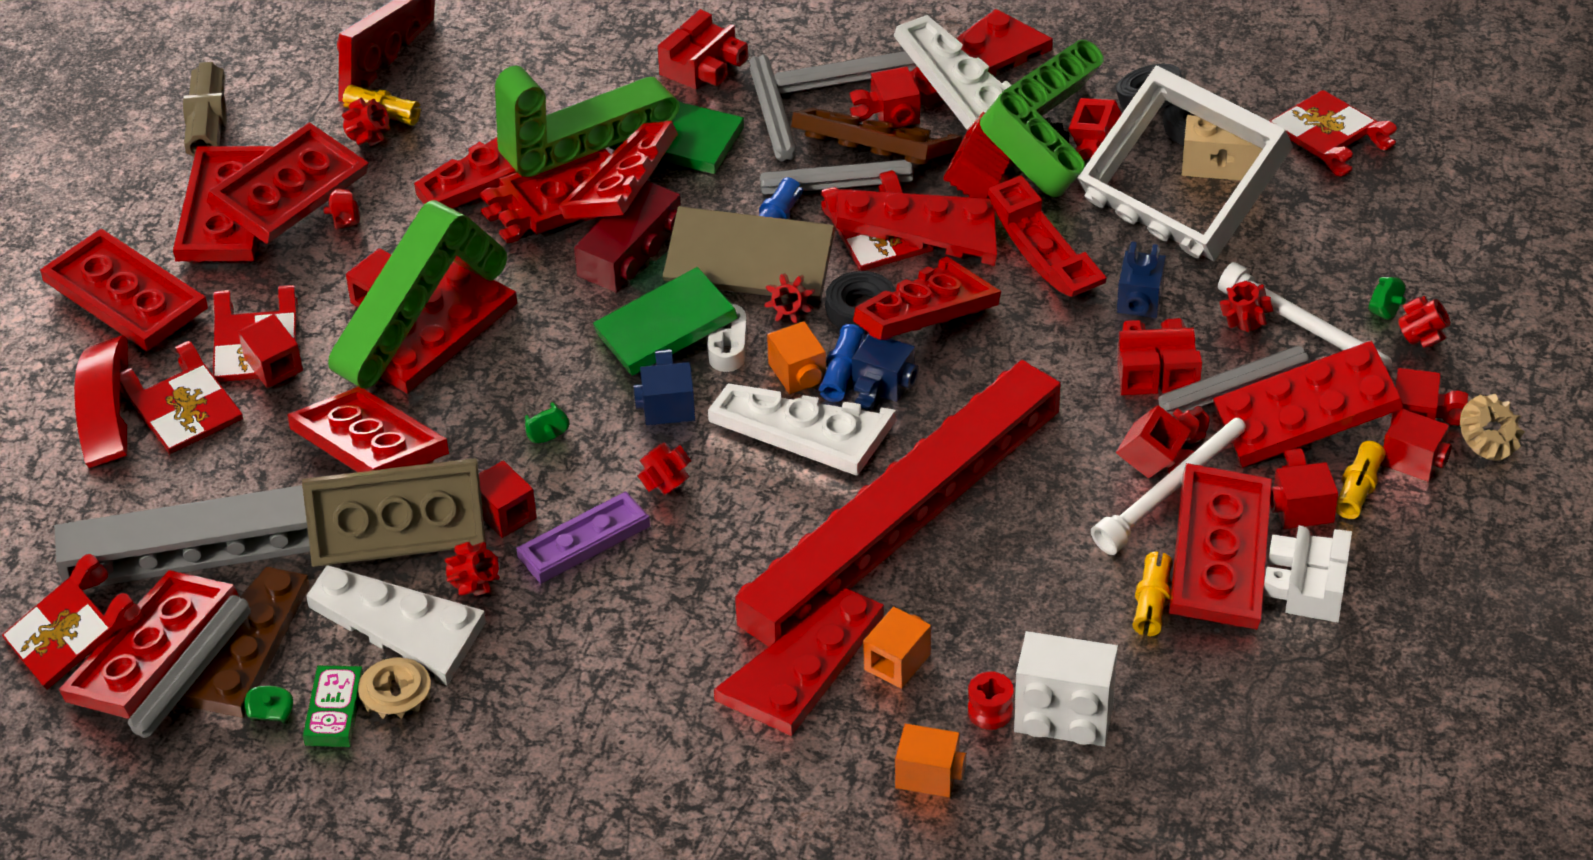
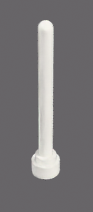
M1232 262L1222 273L1218 289L1227 294L1226 289L1239 282L1247 281L1254 283L1256 286H1259V284L1254 282L1255 279L1250 275L1249 269L1236 262ZM1265 288L1266 295L1271 297L1273 311L1342 350L1363 343ZM1378 351L1387 371L1390 370L1392 367L1391 358Z
M1240 418L1232 419L1120 516L1104 517L1091 528V536L1096 545L1105 553L1115 555L1128 543L1131 529L1182 486L1183 471L1186 463L1205 466L1245 431V422Z

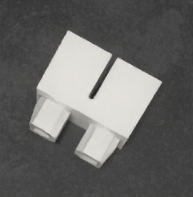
M1299 525L1297 538L1272 535L1268 564L1292 568L1287 570L1267 566L1263 596L1287 600L1285 613L1339 623L1352 531L1334 529L1333 538L1311 536L1310 531L1306 527Z

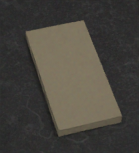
M678 206L663 272L664 283H668L698 267L718 290L772 296V293L766 289V286L770 284L777 287L780 286L779 276L786 273L789 282H794L798 276L803 275L804 281L802 285L805 289H815V293L808 296V301L821 302L835 233L834 225ZM788 289L787 294L781 296L782 298L798 299L797 293H789Z
M476 458L302 479L312 567L455 549L456 545L468 541L472 545L481 542L486 543Z

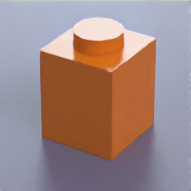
M805 321L767 334L768 364L789 395L822 383L826 373V351Z
M893 606L863 640L864 670L902 689L931 655V625L919 616L908 614Z
M905 723L895 757V788L950 798L954 780H963L966 767L967 753L959 752L960 733Z

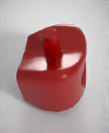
M335 189L329 197V206H324V214H332L335 229L358 225L361 215L353 194L350 190Z
M1196 406L1193 410H1187L1184 413L1179 408L1173 412L1177 420L1191 430L1186 442L1195 444L1205 438L1209 428L1210 417L1200 406Z

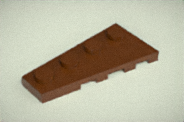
M816 108L793 112L791 127L805 130V136L810 138L826 139L827 136L838 138V144L842 146L860 147L862 144L870 146L872 153L886 156L898 153L905 155V161L916 164H927L928 159L956 152L963 137L962 135L949 133L947 137L931 138L930 129L919 127L914 129L899 128L894 131V123L865 120L862 124H859V116Z
M266 567L240 596L241 599L244 598L249 603L248 606L251 609V613L176 705L243 718L246 713L245 697L247 692L254 687L260 686L310 586L307 574Z

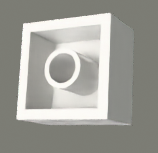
M1026 631L1016 672L1014 732L1028 734L1033 737H1048L1073 741L1083 745L1092 744L1105 747L1114 705L1118 645Z

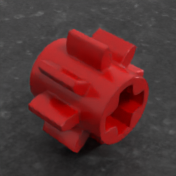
M361 97L348 104L350 110L342 114L344 118L343 128L346 135L355 141L357 145L368 142L370 146H373L384 140L383 133L390 130L388 126L389 114L386 108L376 102L374 98L365 102Z
M784 273L779 276L780 286L777 287L772 284L766 286V289L772 293L771 301L764 304V307H774L777 311L775 317L777 322L782 320L785 315L790 314L792 322L797 323L800 321L798 311H813L814 308L807 301L808 296L815 293V289H805L802 285L804 281L803 275L798 276L794 282H789L787 274ZM787 289L789 293H797L798 300L793 302V309L790 303L783 304L781 296L787 294Z
M1244 281L1226 289L1229 300L1220 301L1222 315L1227 318L1229 328L1237 326L1240 330L1249 332L1259 328L1261 325L1265 326L1267 324L1264 313L1273 312L1271 297L1266 295L1263 284L1256 286L1254 283Z
M1419 296L1402 306L1407 314L1400 317L1398 322L1403 335L1410 344L1415 345L1421 342L1422 347L1426 348L1447 338L1443 329L1449 327L1451 321L1445 307L1438 299L1428 302L1426 296Z
M663 442L639 459L645 469L637 477L648 492L658 487L663 495H665L690 477L684 468L688 466L691 459L681 445L670 449L666 442Z
M468 541L456 545L455 552L457 555L445 558L447 563V582L458 588L460 596L473 593L475 596L489 593L490 586L488 582L500 579L498 575V556H495L492 551L486 549L485 542L472 545Z

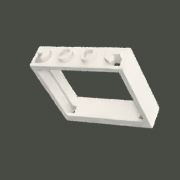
M1156 65L1077 178L1086 192L1085 198L1092 204L1101 208L1106 204L1115 209L1116 214L1126 222L1135 224L1138 221L1147 226L1148 231L1158 239L1167 241L1170 238L1180 243L1179 246L1187 254L1195 258H1200L1202 255L1215 261L1293 146L1286 129ZM1165 100L1263 149L1204 235L1107 185Z

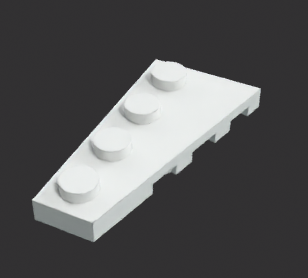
M928 15L896 27L894 33L896 40L967 130L982 112L985 113L1002 91L1011 86L1008 81L1001 83L988 72L989 66L979 57L975 59L962 51L963 44Z
M728 383L708 409L709 422L858 476L895 424L896 410L881 408L880 413L861 410V404L843 402L842 407L819 404L818 397L805 395L802 398L793 400L781 398L780 391Z
M326 565L306 595L308 607L351 632L357 629L369 636L370 643L383 650L388 647L401 654L403 658L412 659L420 663L425 669L434 673L435 680L446 686L450 683L486 623L484 610Z

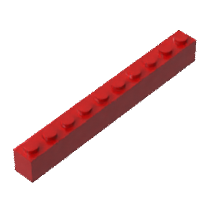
M1022 359L1011 369L1003 371L994 383L983 392L976 393L969 403L955 415L948 416L931 435L920 439L914 448L902 459L891 463L886 471L870 485L863 486L857 495L845 506L834 510L822 525L812 533L805 534L798 544L783 557L776 558L759 577L743 585L735 596L737 626L769 647L845 588L850 590L1058 414L1060 409L1061 382Z

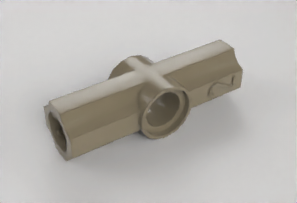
M201 62L196 69L191 71L189 95H184L183 113L186 125L184 146L186 154L195 157L197 146H219L221 127H225L227 123L224 97L226 82L224 69L217 67L213 62Z

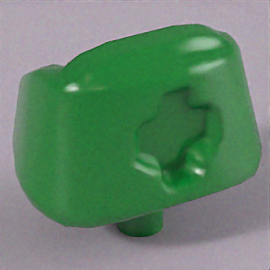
M1380 277L1379 284L1376 286L1370 300L1368 310L1385 320L1394 319L1399 306L1404 305L1406 302V298L1403 297L1406 290L1405 283L1397 277Z
M554 402L550 403V409L542 411L532 418L529 415H525L526 435L531 442L535 444L547 442L560 436L569 428L568 416Z
M277 686L254 687L247 692L245 697L247 716L252 721L260 719L281 721L285 724L292 714L293 696L286 689Z

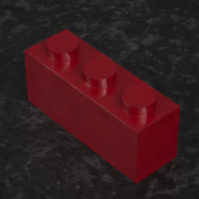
M646 181L624 215L604 216L574 246L577 277L617 293L628 280L630 281L636 276L638 270L650 257H654L658 253L662 244L672 235L678 206H681L680 194Z

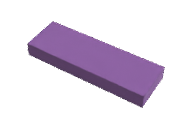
M625 491L517 547V556L537 581L542 584L650 527V518Z

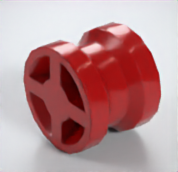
M995 671L983 672L971 679L968 685V717L973 724L986 730H996L1010 722L1013 716L1012 700L1014 696L1011 680L1004 674Z

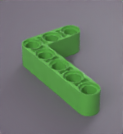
M1081 39L1076 41L1002 91L980 119V126L983 132L1040 190L1052 197L1062 196L1083 171L1085 163L1080 154L1042 116L1079 91L1104 62V56L1100 49L1087 40Z
M510 66L499 74L495 83L498 150L522 177H532L623 142L643 123L672 121L679 112L680 104L657 78L646 77L546 115V95L544 90L521 66Z
M431 200L424 204L333 347L328 359L330 370L360 388L367 389L375 385L452 262L454 261L463 268L490 281L497 278L504 270L507 262L506 250L462 213L436 200Z

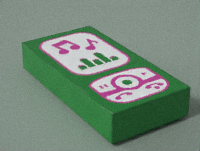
M317 665L303 732L305 746H351L360 699L358 685L363 675L362 666Z

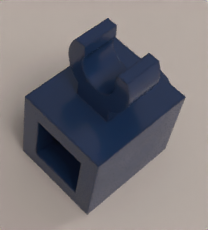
M1134 241L1130 243L1129 250L1125 251L1118 284L1117 313L1157 318L1164 285L1166 256L1159 255L1160 248L1158 244H1153L1151 254L1138 252L1137 242Z
M868 334L852 357V387L854 391L860 392L854 403L861 404V408L870 411L874 407L878 396L898 402L906 388L911 389L918 377L919 366L915 364V346L891 338L879 340Z
M671 349L655 350L656 365L640 367L641 384L633 385L636 409H644L646 426L696 421L690 362L673 364Z

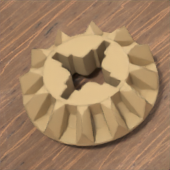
M1480 394L1464 406L1460 417L1461 431L1466 443L1479 456L1493 461L1506 459L1521 447L1519 440L1525 433L1518 425L1521 415H1514L1509 409L1510 401L1501 402L1496 394L1482 396ZM1490 421H1497L1501 425L1499 430L1488 429L1484 431L1483 428Z
M389 658L375 663L364 672L358 685L359 698L364 703L367 712L376 711L382 719H385L389 714H396L402 719L406 711L413 710L419 712L421 702L430 699L431 680L428 671L420 663L408 658ZM392 680H395L396 685H399L401 689L399 696H392L390 692Z

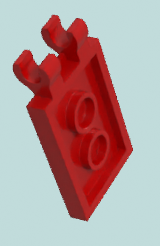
M605 148L532 177H522L520 174L515 173L500 178V187L488 188L480 193L481 198L487 205H490L481 208V213L488 221L500 219L505 227H508L499 230L500 236L506 243L518 241L530 228L535 234H539L580 220L582 218L564 219L559 205L611 154Z

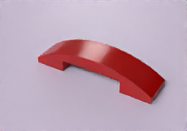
M1022 175L988 188V196L1012 241L1030 265L1051 286L1065 295L1074 297L1106 283L1107 277L1086 252L1076 254L1041 211L1042 199Z
M125 335L87 347L80 355L77 363L74 386L75 413L81 449L88 468L127 456V424L120 416V370L128 368V340Z

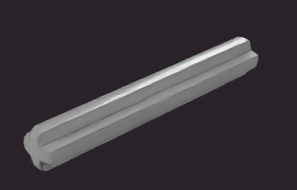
M906 51L777 72L774 77L779 93L782 95L870 80L871 73L907 66L909 71H912L917 65Z
M763 54L759 57L753 56L749 61L751 65L750 71L775 157L779 161L792 160L796 156V146L770 60Z
M905 160L770 171L761 173L760 187L763 195H773L779 183L785 177L798 181L800 183L798 188L802 187L803 192L819 191L830 187L841 189L875 186L882 184L879 174L890 170L896 173L899 183H909L913 180V166L911 162Z
M1294 346L1162 394L1158 398V405L1175 417L1173 412L1177 408L1184 413L1187 410H1193L1196 406L1208 405L1214 402L1213 398L1308 364L1309 357L1302 346Z
M232 595L227 599L128 719V725L134 734L142 738L151 736L249 616L251 609L248 606L249 603L244 598L241 599L236 595Z

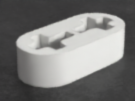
M732 304V306L736 310L738 319L731 322V329H724L723 326L708 335L709 363L714 369L722 372L739 369L744 364L746 358V313L742 307L736 304ZM724 346H731L730 353H723Z

